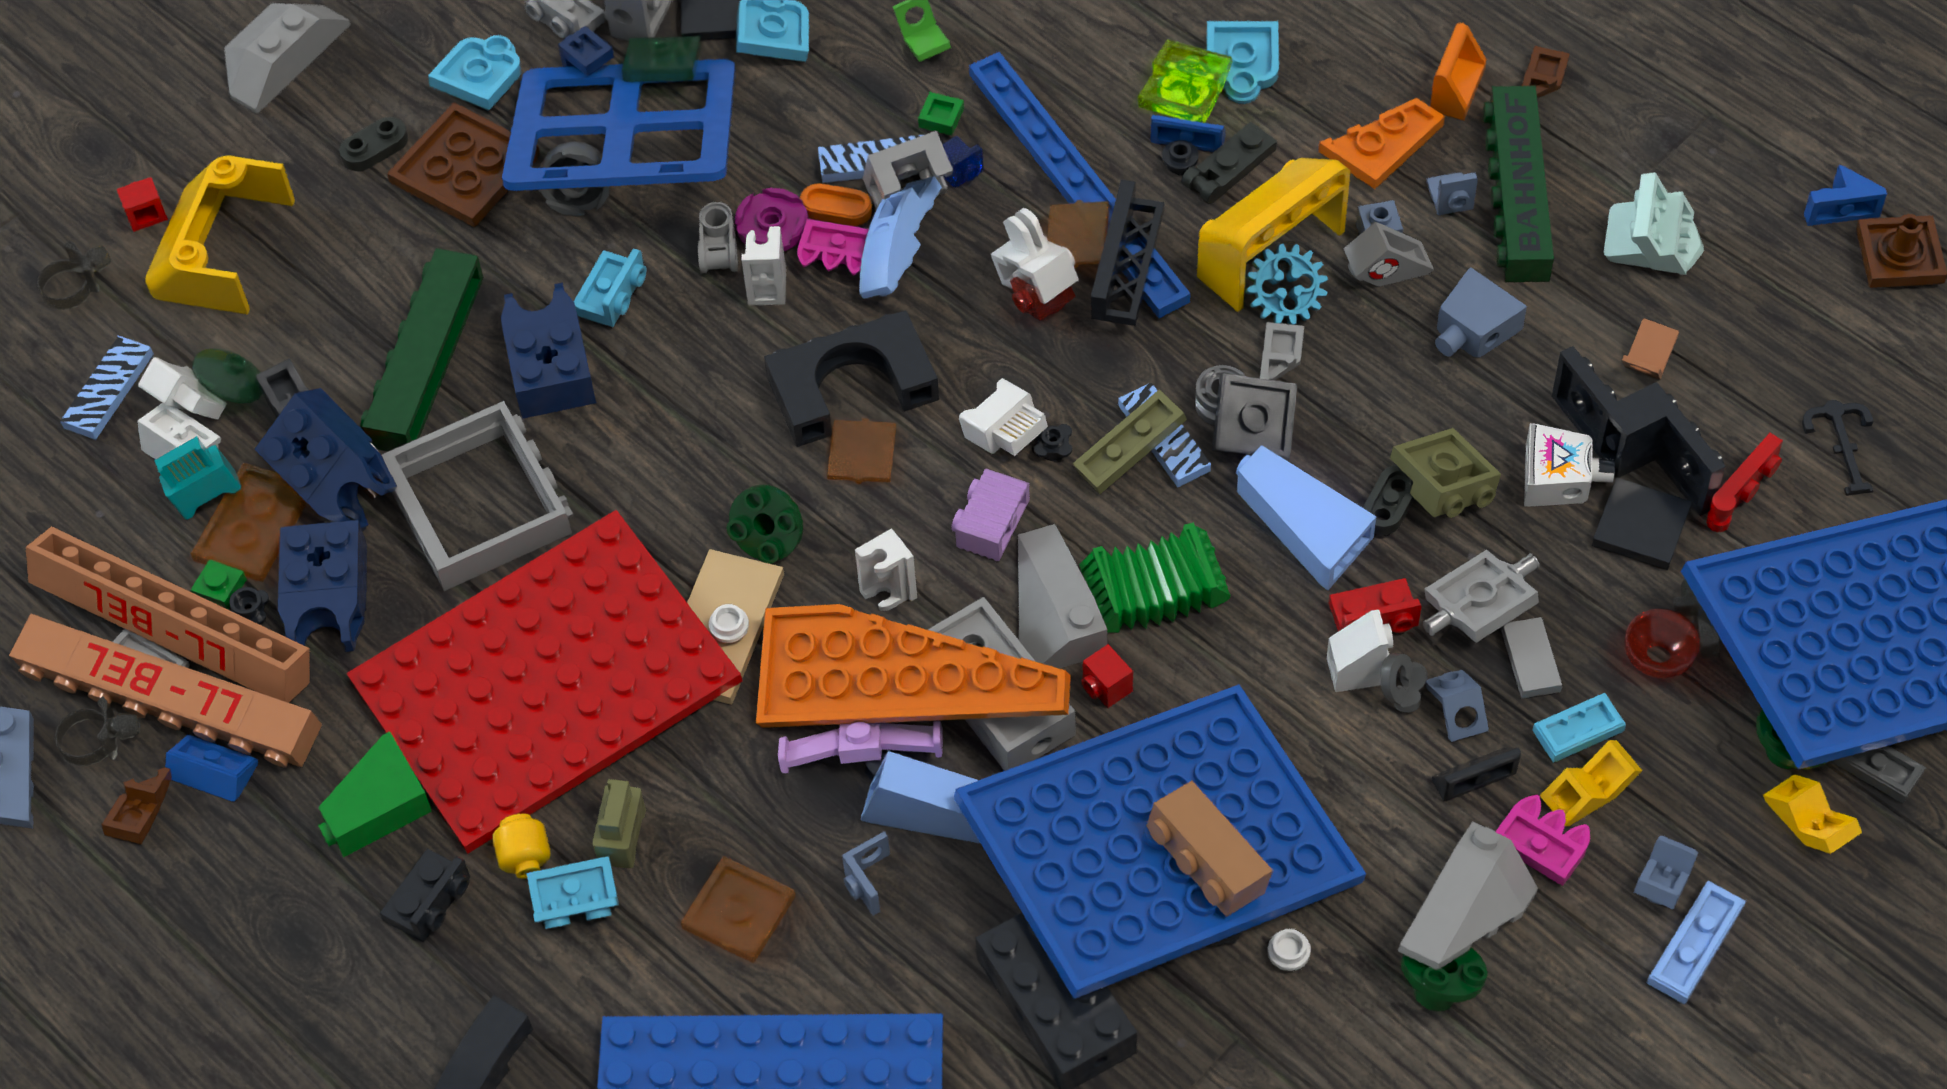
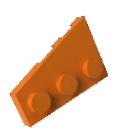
M1415 98L1380 114L1379 120L1364 127L1358 124L1347 129V134L1335 140L1328 138L1319 142L1318 152L1329 159L1340 161L1350 170L1351 174L1376 189L1444 126L1445 116L1418 98Z

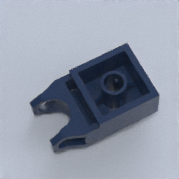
M563 283L554 284L555 290L551 303L539 311L524 310L513 298L512 293L504 295L505 305L501 315V323L522 419L596 403L575 303L564 291Z
M322 388L295 393L255 448L262 458L320 516L333 522L352 521L345 516L347 515L354 520H359L362 531L369 524L357 497L359 485L371 489L381 496L388 492L393 493L397 487L382 455L370 444L373 440Z
M359 520L280 527L278 612L285 627L286 637L305 646L306 639L313 631L322 627H333L341 633V642L344 643L345 652L354 651L356 640L364 625L367 593V543Z

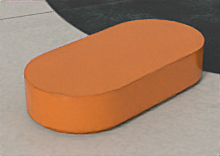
M813 184L805 188L800 196L803 205L807 209L808 218L813 220L859 226L866 223L872 216L871 198L861 190L827 184Z

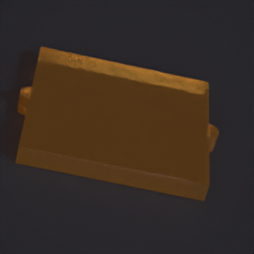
M1077 200L1076 203L1050 205L1047 239L1058 246L1066 247L1072 253L1075 259L1074 268L1082 264L1100 263L1108 231L1109 202L1083 203L1082 200Z
M867 418L861 421L834 420L827 478L830 480H851L857 484H861L863 481L891 482L897 424L891 422H869Z

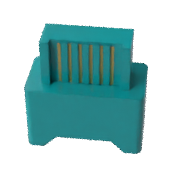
M197 436L154 460L158 472L161 474L159 479L165 496L185 520L194 516L197 507L223 492L235 493L241 489L235 469L218 447L212 445L206 448Z

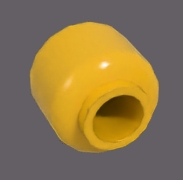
M516 814L503 819L499 823L500 827L493 833V845L499 868L506 873L516 874V877L520 879L527 878V873L540 871V867L545 865L551 857L544 824L537 819H532L529 814Z

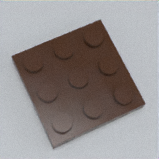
M453 102L387 173L389 183L476 227L508 192V189H505L503 186L502 174L511 131ZM536 145L533 163L541 155L538 145Z

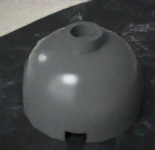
M567 142L559 144L550 150L542 161L540 168L598 165L602 161V154L596 148L586 143ZM610 186L541 189L539 193L541 191L542 195L546 198V204L551 209L563 215L582 216L586 214L584 210H592L595 207L597 210L603 206L609 196Z

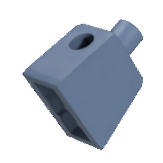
M1469 268L1440 307L1437 330L1441 335L1435 340V345L1445 356H1452L1459 348H1462L1473 357H1482L1523 329L1527 306L1473 268Z

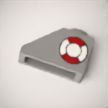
M1374 222L1344 248L1349 260L1348 268L1351 274L1359 281L1364 280L1379 287L1427 275L1434 270L1421 241L1377 222Z

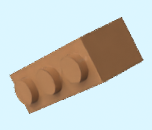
M1193 781L1188 782L1153 804L1146 826L1152 838L1169 851L1175 858L1180 870L1192 877L1203 890L1206 899L1212 905L1217 906L1226 917L1265 893L1273 870Z

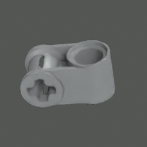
M722 202L709 203L701 209L699 214L700 241H698V260L700 274L707 273L710 269L726 268L736 272L738 271V256L731 209Z

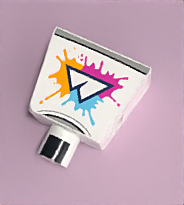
M1530 423L1525 455L1524 506L1584 503L1588 500L1592 481L1613 483L1615 460L1592 458V438L1589 435Z

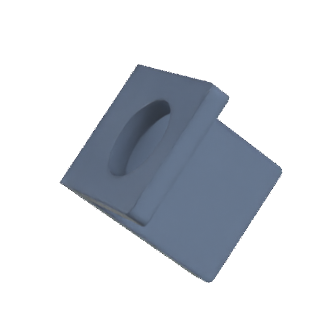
M1460 172L1427 178L1426 183L1437 215L1473 209L1478 181L1476 173L1462 174Z
M1463 670L1448 672L1427 680L1425 683L1426 689L1442 703L1450 741L1453 742L1489 730L1481 686ZM1466 706L1474 708L1476 712L1474 722L1468 727H1458L1455 723V715L1458 710Z
M885 831L842 855L844 873L846 875L844 883L849 893L855 900L861 898L873 916L880 912L879 897L877 891L862 870L890 855L889 840ZM878 847L872 855L861 859L866 852Z

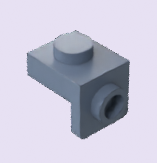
M1659 836L1650 859L1637 882L1634 893L1647 898L1652 903L1664 905L1674 910L1698 855L1697 850L1667 837Z

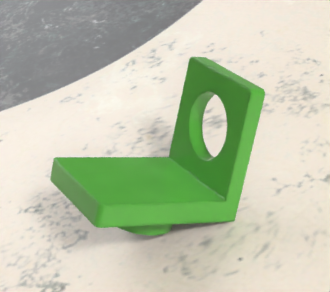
M906 0L893 6L904 41L918 61L925 60L951 48L949 40L935 22L928 0ZM912 7H921L924 11L922 19L915 24L907 23L905 20L907 11Z

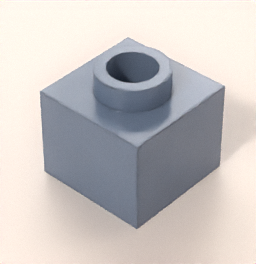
M1394 200L1358 206L1356 226L1359 235L1374 222L1403 233V227Z

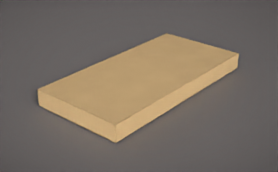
M709 549L687 603L709 632V619L719 606L732 604L746 613L749 629L742 639L733 643H723L716 640L741 673L743 679L764 626L765 608H771L783 579L784 570L780 566ZM741 683L722 693L714 700L732 705Z

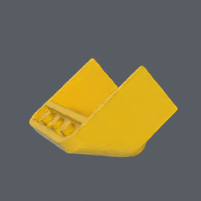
M222 156L212 161L186 185L145 278L149 292L155 299L248 315L250 307L238 274L206 268L208 254L203 245L224 196L288 206L294 205L295 199L283 164L235 156Z
M1299 158L1287 162L1279 173L1215 220L1211 219L1202 226L1199 231L1197 278L1237 312L1244 308L1246 262L1311 214L1315 215L1339 236L1345 232L1350 170L1340 161L1333 159Z

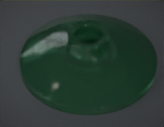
M210 348L200 351L193 360L192 369L196 379L215 396L230 402L245 404L255 402L263 395L255 382V375L261 372L245 357L229 350Z

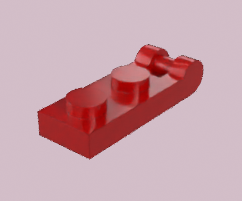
M1769 433L1714 494L1711 501V509L1706 519V524L1712 531H1726L1731 523V514L1742 501L1748 503L1758 491L1760 480L1764 476L1770 478L1777 471L1782 462V458L1779 457L1783 443L1782 439Z

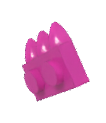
M807 219L798 245V259L803 267L812 264L816 259L822 260L828 271L835 269L840 264H847L849 271L854 276L861 271L862 255L869 229Z
M1532 795L1525 797L1512 808L1495 832L1511 839L1525 864L1563 886L1585 856L1590 841L1589 826L1587 824L1579 825L1562 834L1566 822L1564 811L1561 809L1549 812L1539 820L1538 817L1541 810L1540 796Z

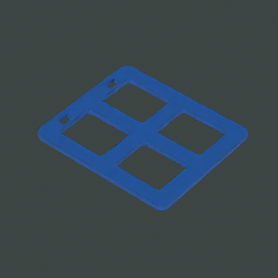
M727 59L612 64L603 65L588 76L575 66L535 68L524 72L502 174L504 188L512 191L705 182L724 178L727 174L733 106L734 62ZM708 80L706 107L703 109L638 111L641 86L644 83ZM613 85L610 109L605 114L542 116L546 92L549 88ZM691 129L703 130L701 157L698 160L631 163L636 133ZM605 134L602 161L598 165L532 168L537 140L541 137Z

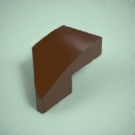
M1534 46L1522 86H1536L1537 98L1559 90L1566 72L1570 53Z
M161 768L157 770V776L139 783L135 782L134 779L123 782L125 793L118 797L102 823L105 836L138 844L143 843L168 790L172 778L169 768Z

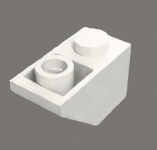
M1379 609L1371 610L1329 637L1327 662L1335 692L1381 685V669L1384 660L1389 656L1388 648H1393V636L1390 625L1383 624Z

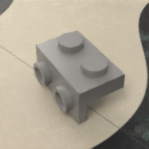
M525 0V10L528 15L535 21L540 20L551 27L555 34L561 38L574 34L584 26L594 31L606 21L605 11L589 0Z

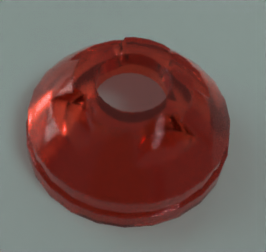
M1651 609L1642 612L1629 623L1626 630V655L1638 670L1652 677L1672 678L1681 675L1691 667L1699 652L1700 639L1696 628L1686 617L1672 610ZM1654 646L1663 647L1670 653L1671 658L1665 662H1656L1648 656L1647 651Z

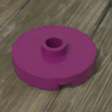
M778 188L763 189L761 194L754 196L752 193L745 197L737 207L735 215L738 236L745 245L747 234L751 230L755 232V243L762 245L768 241L767 234L769 228L780 226L783 251H787L799 244L808 219L807 209L798 195L786 189Z

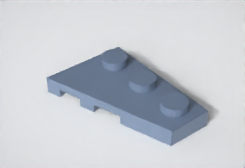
M0 707V824L33 829V815L31 813V797H33L31 761L34 760V718L29 710Z

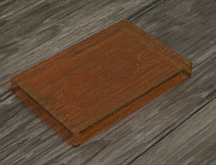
M243 462L237 472L241 489L235 493H225L192 550L191 556L195 562L206 565L209 560H213L244 571L247 578L263 582L279 554L280 527L295 526L307 502L277 472Z

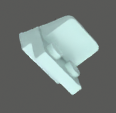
M1656 173L1641 174L1640 188L1635 191L1634 202L1617 203L1610 208L1604 254L1607 259L1614 263L1648 267L1653 270L1685 275L1686 271L1702 255L1704 247L1697 227L1693 222L1694 211L1683 192L1668 193Z

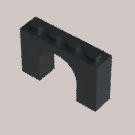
M906 310L895 314H887L877 320L861 325H853L843 331L825 337H816L809 342L788 349H779L772 354L764 356L768 382L796 447L833 436L830 413L819 387L827 375L846 365H868L884 373L889 379L904 412L939 400L937 375Z

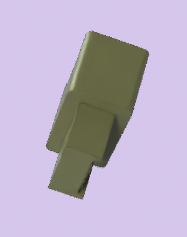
M608 779L592 844L597 859L609 856L612 867L632 868L635 863L636 846L642 819L646 813L642 791L638 787H630L629 781Z

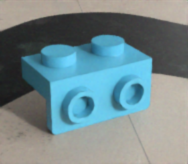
M633 249L628 258L603 250L573 301L577 316L614 327L619 316L627 312L631 295L635 288L640 287L645 280L647 269L643 264L640 250Z
M609 856L527 873L534 909V922H544L546 929L570 924L569 916L586 913L587 920L611 916L610 907L619 906Z

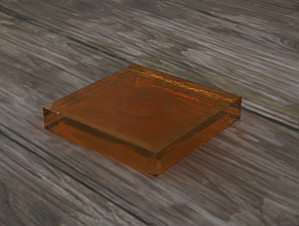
M723 856L682 919V929L755 963L795 899V890Z

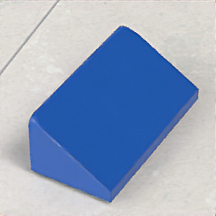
M1152 115L1151 117L1152 143L1167 145L1173 141L1184 140L1192 143L1197 150L1209 152L1216 151L1224 144L1226 137L1224 126Z
M187 735L166 753L165 768L171 770V780L229 801H236L255 771L258 759Z

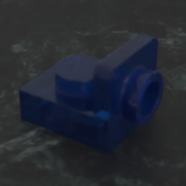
M958 136L942 144L953 169L951 176L946 177L944 175L943 177L954 188H957L966 181L974 180L984 171L983 149L979 145L969 148Z

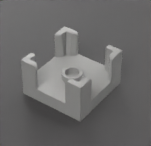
M937 131L868 155L862 179L875 210H877L882 199H888L890 195L900 191L901 186L898 180L908 178L917 173L921 180L935 176L942 187L937 196L946 193L947 185L943 176H951L953 169Z

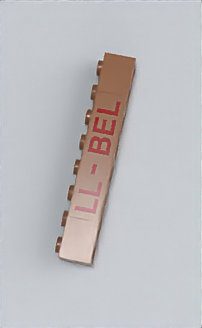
M52 526L26 546L28 582L247 688L287 703L310 683L309 648Z
M30 614L9 654L20 666L19 672L32 680L41 681L43 677L54 680L53 684L69 693H76L77 689L88 692V697L98 703L110 706L112 701L122 704V708L135 716L145 718L147 713L156 716L161 724L169 728L180 730L181 726L193 729V733L206 741L215 742L217 738L229 742L228 746L240 753L250 755L252 750L262 753L267 761L280 767H286L288 763L302 767L322 726L311 710Z

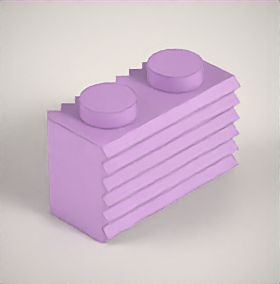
M984 469L980 480L974 479L967 495L968 505H966L965 510L959 509L956 512L952 523V531L956 534V546L959 549L964 548L967 552L971 551L974 554L978 553L981 557L986 556L988 559L992 558L995 561H1000L1030 500L1029 483Z

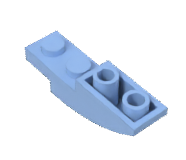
M935 176L907 183L902 191L892 194L890 198L882 199L870 224L862 255L860 295L863 299L877 295L887 296L897 288L898 281L905 269L912 264V258L921 245L914 233L919 229V223L926 212L933 207L934 199L942 188Z

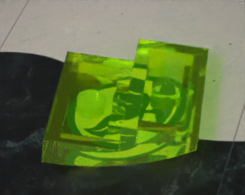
M1167 39L1152 62L1153 74L1138 95V106L1179 119L1205 123L1226 82L1233 62L1232 57Z

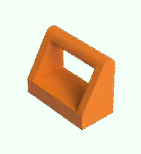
M1458 23L1455 26L1434 76L1430 107L1442 115L1463 121L1481 81L1487 61L1466 24Z

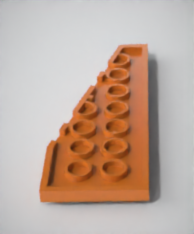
M841 604L765 608L756 724L765 728L837 725L855 722L885 723L1069 715L1071 675L1063 669L1022 657L1019 659L999 653L997 650L988 647H978L968 644L964 640L909 624L903 625L887 620L879 615L872 613L869 615L856 611L851 607Z

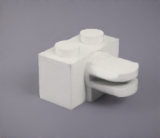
M1022 208L1015 213V216H1011L1003 222L1010 241L991 253L1003 285L1045 304L1079 280L1074 269L1075 259L1072 253L1066 247H1061L1048 241L1043 235L1037 217L1030 210Z

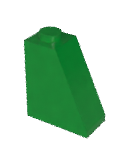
M391 732L380 737L318 807L324 820L318 827L327 845L331 847L336 844L342 856L345 857L432 812L425 791Z

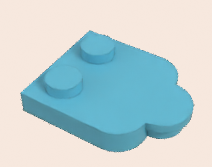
M741 0L737 12L736 52L806 62L809 52V13L807 8L794 0Z
M1207 21V67L1213 74L1215 86L1225 89L1227 97L1233 102L1239 104L1250 103L1259 96L1261 89L1268 88L1277 81L1279 71L1278 21Z
M495 35L486 40L467 38L460 41L428 75L429 86L490 110L519 78L521 74L520 58L516 54L514 45L507 37Z

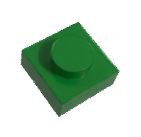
M930 92L918 117V127L953 136L964 111V100Z
M209 560L190 591L225 609H229L232 593L242 588L247 578L244 571Z

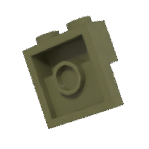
M1454 428L1393 446L1390 459L1413 481L1410 494L1433 517L1446 514L1449 518H1453L1459 515L1467 506L1476 504L1479 508H1483L1489 505L1495 498L1501 473Z

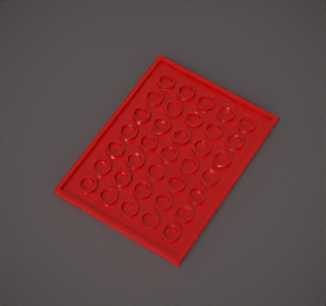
M617 510L346 673L350 682L384 732H391L422 788L467 854L493 839V833L500 827L499 823L503 819L516 814L531 815L716 699L722 693L743 682L741 673Z

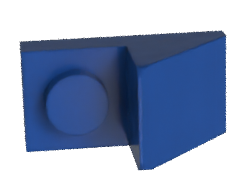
M1839 165L1832 185L1833 189L1823 188L1818 191H1810L1804 212L1807 226L1877 218L1881 215L1887 192L1884 187L1845 166Z

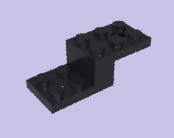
M1574 346L1561 351L1551 397L1581 434L1589 435L1592 438V449L1600 459L1615 460L1614 477L1620 478L1655 460L1684 497L1692 501L1691 505L1700 516L1708 513L1711 509L1712 498L1719 490L1725 470L1724 461L1719 452L1711 449L1704 441L1697 425L1692 421H1688L1678 409L1674 397L1669 393H1665L1660 385L1655 382L1617 401L1613 389L1607 384L1604 385L1596 375L1594 367L1588 358L1582 357Z

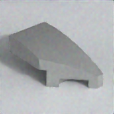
M1266 323L1260 379L1276 380L1300 365L1304 326Z

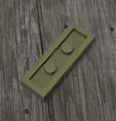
M1159 389L1073 463L1074 468L1101 494L1187 420L1186 416Z

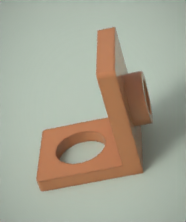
M1644 318L1628 356H1623L1622 362L1624 367L1661 380L1679 331Z

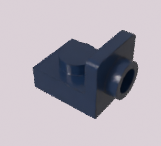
M586 26L567 36L564 41L558 44L562 66H575L586 76L614 58L613 48Z

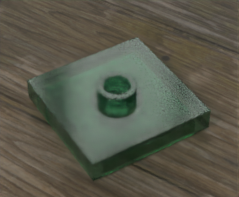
M700 36L630 38L622 67L623 81L693 80L701 50Z

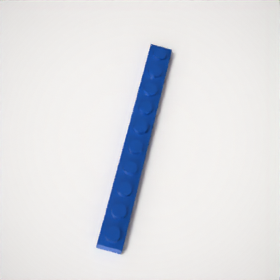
M1000 52L970 65L969 76L1104 247L1116 201L1115 197ZM1138 237L1125 244V247L1134 255L1145 249L1146 245ZM1154 249L1143 299L1156 316L1160 318L1190 303V292L1157 250ZM1132 266L1122 271L1130 282L1139 277Z

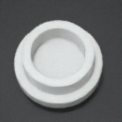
M721 605L713 612L709 619L710 633L720 642H736L742 639L749 629L748 617L742 609L735 605Z
M1284 929L1270 939L1268 956L1271 962L1279 969L1294 971L1302 968L1308 962L1310 944L1307 938L1299 931Z

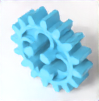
M1279 244L1277 246V254L1274 255L1268 248L1263 251L1265 262L1257 258L1252 262L1257 272H1248L1246 278L1253 281L1254 285L1248 287L1245 292L1246 294H1255L1256 299L1250 306L1255 308L1261 305L1263 311L1260 318L1264 319L1272 314L1274 315V323H1281L1283 317H1285L1288 324L1295 325L1297 315L1306 321L1310 318L1308 308L1314 311H1318L1321 308L1316 298L1327 296V291L1319 288V284L1326 282L1328 277L1324 275L1318 276L1317 270L1323 266V263L1316 262L1312 264L1309 261L1313 254L1311 250L1302 256L1299 254V245L1295 244L1290 252H1286L1284 244ZM1280 260H1285L1290 265L1289 272L1286 274L1287 281L1294 282L1300 276H1307L1311 280L1310 288L1306 289L1301 285H1297L1289 291V297L1295 300V308L1293 310H1288L1283 305V300L1287 295L1285 288H1278L1272 294H1266L1262 290L1263 282L1268 281L1274 285L1284 279V272L1277 267Z

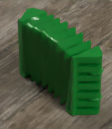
M1194 522L1184 525L1179 538L1170 532L1168 541L1161 536L1159 545L1150 540L1147 550L1137 543L1135 553L1126 546L1122 554L1115 546L1111 556L1102 546L1092 548V552L1079 564L1083 578L1094 596L1107 627V633H1119L1123 622L1132 630L1136 620L1145 629L1150 619L1160 626L1163 615L1174 623L1177 611H1180L1188 618L1190 606L1200 613L1202 601L1208 607L1214 608L1228 601L1231 597L1225 582L1226 577L1222 574L1214 553L1215 547L1211 545L1207 531L1196 526Z

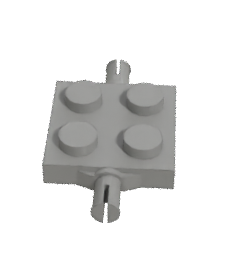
M1488 550L1483 551L1425 588L1426 600L1440 612L1423 621L1424 629L1429 635L1433 636L1436 632L1450 624L1461 629L1474 642L1477 643L1539 603L1538 592L1526 583L1523 578L1540 567L1537 558L1533 554H1528L1513 565L1497 559Z

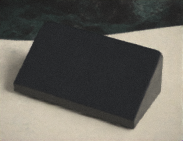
M1519 748L1496 750L1432 776V782L1443 801L1454 799L1516 774L1521 751Z

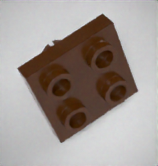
M1906 214L1901 217L1858 219L1856 232L1869 288L1945 284L1947 269L1933 215L1916 216Z

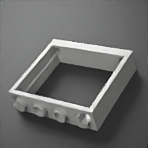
M504 401L382 454L386 466L397 485L392 494L444 591L572 534L568 518L572 517L573 513L568 506L566 497L564 495L558 497L554 489L557 488V483L549 467L541 468L539 461L542 458L533 439L526 441L523 436L526 433V429L521 417L517 414L512 416ZM504 435L548 514L448 558L406 478Z

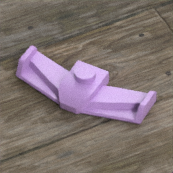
M934 721L933 726L865 722L840 724L838 729L790 742L786 736L779 738L778 761L781 772L789 773L790 767L838 754L841 764L881 760L882 750L935 753L936 757H942L943 727L940 721Z

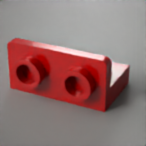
M1406 578L1329 595V606L1338 632L1371 610L1378 609L1380 610L1383 624H1389L1391 631L1395 633H1402L1414 626H1419L1422 606L1419 599H1413Z

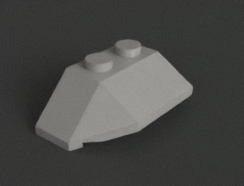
M271 3L224 47L231 99L258 114L351 25L350 21L322 5Z

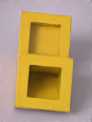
M1609 740L1583 768H1566L1546 788L1540 797L1552 811L1562 809L1565 813V826H1570L1614 800L1643 770L1617 740Z
M1794 774L1763 795L1766 803L1806 846L1831 854L1862 833L1857 818L1830 809L1821 784L1818 781Z

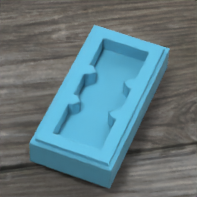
M1603 693L1535 723L1533 732L1554 763L1624 732L1626 723L1606 693Z

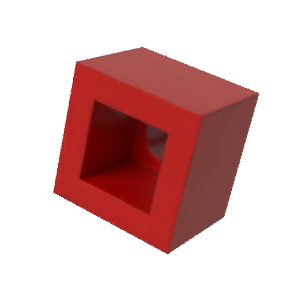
M152 177L116 189L133 232L168 220Z
M1109 644L1083 660V679L1081 681L1085 691L1091 698H1099L1109 708L1133 692V670Z

